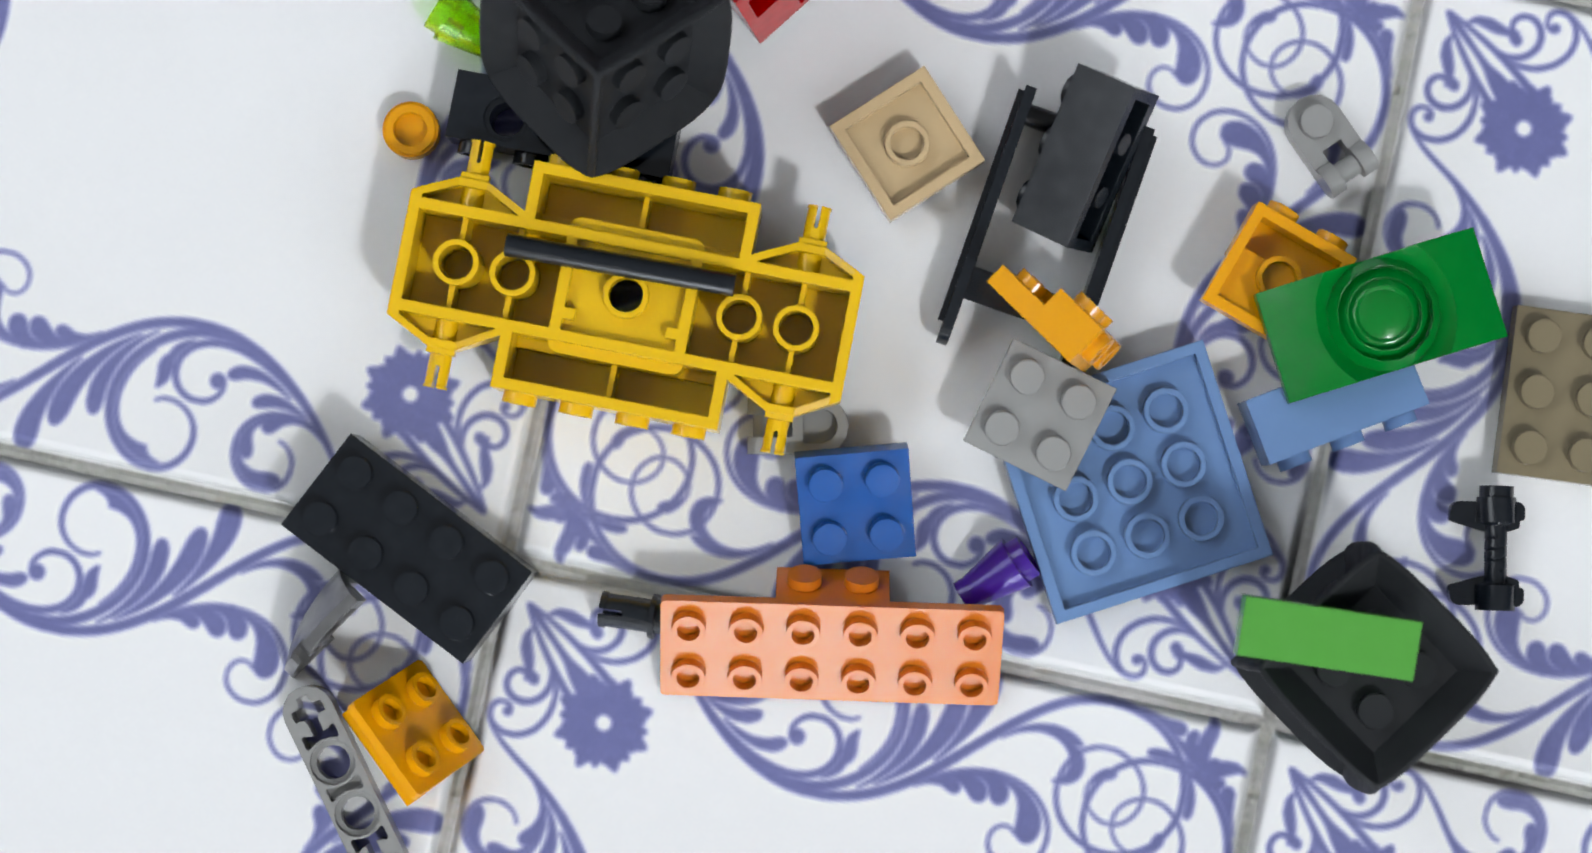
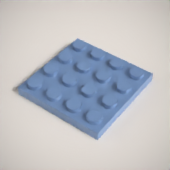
M1203 340L1090 375L1117 390L1066 491L1003 461L1034 559L1041 573L1040 577L1055 624L1079 618L1273 555Z

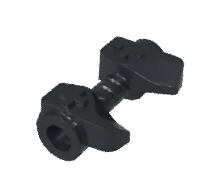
M1480 485L1479 497H1476V501H1456L1450 504L1448 520L1484 532L1485 539L1484 574L1448 584L1447 599L1452 604L1475 605V610L1515 611V607L1523 603L1524 590L1519 588L1518 580L1507 576L1506 569L1507 532L1518 529L1520 521L1525 519V507L1522 503L1516 502L1514 486Z

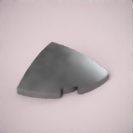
M340 569L319 592L295 633L284 668L292 678H295L335 639L332 634L366 601L355 589L358 583Z

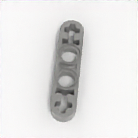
M308 685L294 690L284 702V721L347 853H375L371 843L360 850L355 840L369 837L382 826L388 836L376 840L381 852L409 853L357 742L342 716L343 713L335 697L329 690L318 685ZM304 695H307L311 702L321 700L325 710L318 714V720L323 731L329 729L334 724L339 734L320 740L312 748L307 737L318 734L314 724L310 719L300 721L296 711L303 707L301 698ZM328 746H340L349 754L350 767L342 777H330L320 767V755ZM356 796L368 799L375 811L374 820L371 825L362 829L349 825L344 816V806L349 799Z

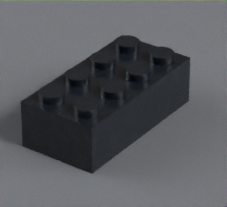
M355 434L348 436L281 524L462 664L471 661L539 572L362 436Z

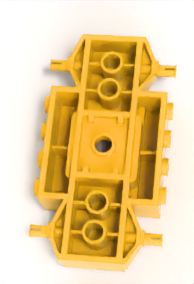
M472 139L471 141L472 146L467 171H461L460 177L411 189L387 314L427 345L426 351L430 353L423 383L425 387L447 391L452 358L456 357V352L459 353L499 340L490 387L503 392V402L536 408L537 399L560 403L559 413L592 419L593 410L616 414L614 422L616 424L648 430L650 421L671 424L672 435L704 441L706 431L720 434L730 383L765 411L764 417L767 418L760 452L770 454L774 433L778 432L774 455L780 456L785 454L784 449L789 424L793 423V418L834 406L841 402L865 276L827 248L828 242L825 239L830 213L832 212L831 208L822 206L818 227L814 228L818 205L809 204L807 206L808 211L803 237L799 236L798 242L755 253L762 219V205L751 202L753 195L751 192L730 187H719L718 195L695 191L696 182L673 176H663L661 184L639 180L640 171L627 167H621L608 174L590 178L576 171L557 154H551L549 163L538 160L534 161L524 211L490 184L489 172L496 144L484 141L483 146V142L477 139ZM508 233L735 273L737 276L733 297L504 256L506 237ZM623 280L637 282L643 291L641 304L630 312L616 310L610 301L612 288Z

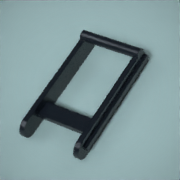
M1026 85L1025 90L1018 89L938 317L942 324L936 343L947 345L963 299L1025 320L987 282L994 273L978 268L975 264L1024 126L1045 133L1052 127L1057 115L1056 112L1032 104L1037 91L1035 87ZM1147 126L1119 188L1083 291L1097 306L1099 305L1157 137L1153 136L1155 129ZM1062 355L1060 356L1059 361L1071 367H1075L1074 365L1069 363Z

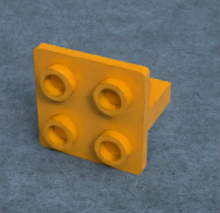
M421 660L415 661L348 705L347 711L342 714L407 807L484 751L482 743Z

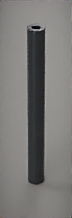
M511 233L507 234L504 247V256L732 297L737 274Z

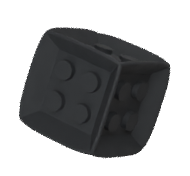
M480 0V52L484 68L493 86L517 116L554 153L576 171L590 178L608 174L625 166L693 122L714 101L724 83L732 34V7L730 0Z
M1358 541L1349 544L1344 551L1318 568L1285 600L1414 619L1423 622L1413 681L1236 655L1231 660V665L1236 667L1252 691L1310 751L1326 765L1342 775L1350 787L1369 795L1377 793L1381 788L1396 780L1420 760L1479 701L1499 672L1477 639L1437 597L1397 560L1381 551L1380 547L1375 543L1368 541Z

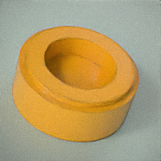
M412 101L400 103L388 112L383 122L382 130L386 144L395 154L409 160L424 158L435 150L440 141V123L435 114L421 103Z

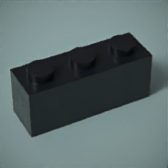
M1078 63L1074 74L1068 78L1063 86L1060 97L1061 106L1052 127L1041 138L1038 148L1039 158L1031 177L1023 184L1016 200L1017 210L1012 222L1067 248L1092 253L1159 96L1105 72Z

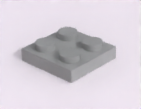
M1013 338L963 441L1066 491L1117 389Z

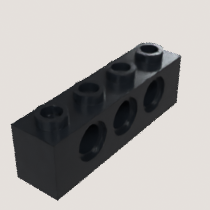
M458 69L445 136L451 143L458 144L457 153L470 156L472 139L481 140L483 146L484 141L496 144L494 152L514 155L512 162L514 165L533 169L535 160L549 162L551 154H556L524 122L520 131L512 136L497 134L495 132L497 116L511 108L499 95L487 74ZM681 130L623 167L640 171L639 180L661 184L663 176H672Z

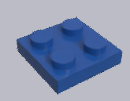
M907 442L794 452L804 564L820 565L916 556Z

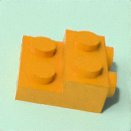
M1270 200L1267 205L1258 201L1246 215L1225 251V257L1199 301L1267 340L1253 295L1322 272L1354 264L1357 258L1345 251L1348 244L1335 234L1324 229H1318L1315 234L1296 223L1299 215L1287 206Z
M1004 265L988 279L987 282L1069 363L1084 373L1091 366L1096 370L1101 369L1120 350L1121 345L1106 330L1113 321L1082 291L1074 299L1061 288L1053 295L1025 268L1016 275Z

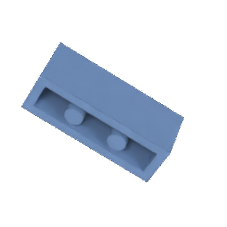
M1415 365L1287 404L1282 387L1237 403L1261 466L1277 463L1280 472L1311 461L1312 458L1309 450L1329 443L1332 451L1335 452L1362 442L1365 439L1361 430L1382 422L1384 430L1387 432L1418 420L1414 410L1430 404Z

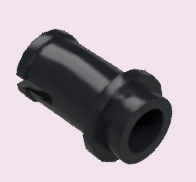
M603 591L599 608L621 612L603 610L602 613H598V627L647 632V638L654 639L656 634H660L661 595L654 594L652 599Z

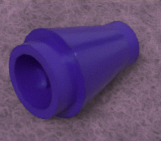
M1015 536L1008 542L1001 539L965 576L953 584L964 604H987L1032 587L1031 580L1041 573L1028 548L1018 536Z

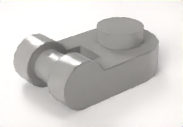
M1308 95L1299 99L1288 110L1284 120V131L1288 141L1318 185L1331 199L1347 190L1346 183L1360 174L1366 177L1379 168V162L1371 148L1361 140L1339 106L1330 98L1322 95ZM1337 142L1346 156L1332 164L1323 154V151Z
M748 398L747 415H753V437H747V454L774 455L777 440L775 433L770 454L760 452L767 418L764 417L765 411ZM837 404L793 418L792 437H787L784 455H794L795 451L839 448L846 439L849 428L847 415L842 407Z

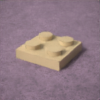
M925 66L829 126V130L889 223L985 162L984 157Z

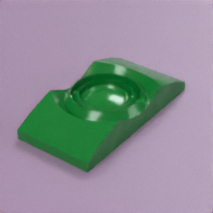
M1473 227L1322 272L1253 295L1287 404L1508 336Z

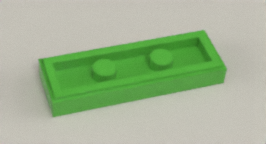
M1242 594L1233 653L1240 656L1413 681L1423 622L1414 619Z

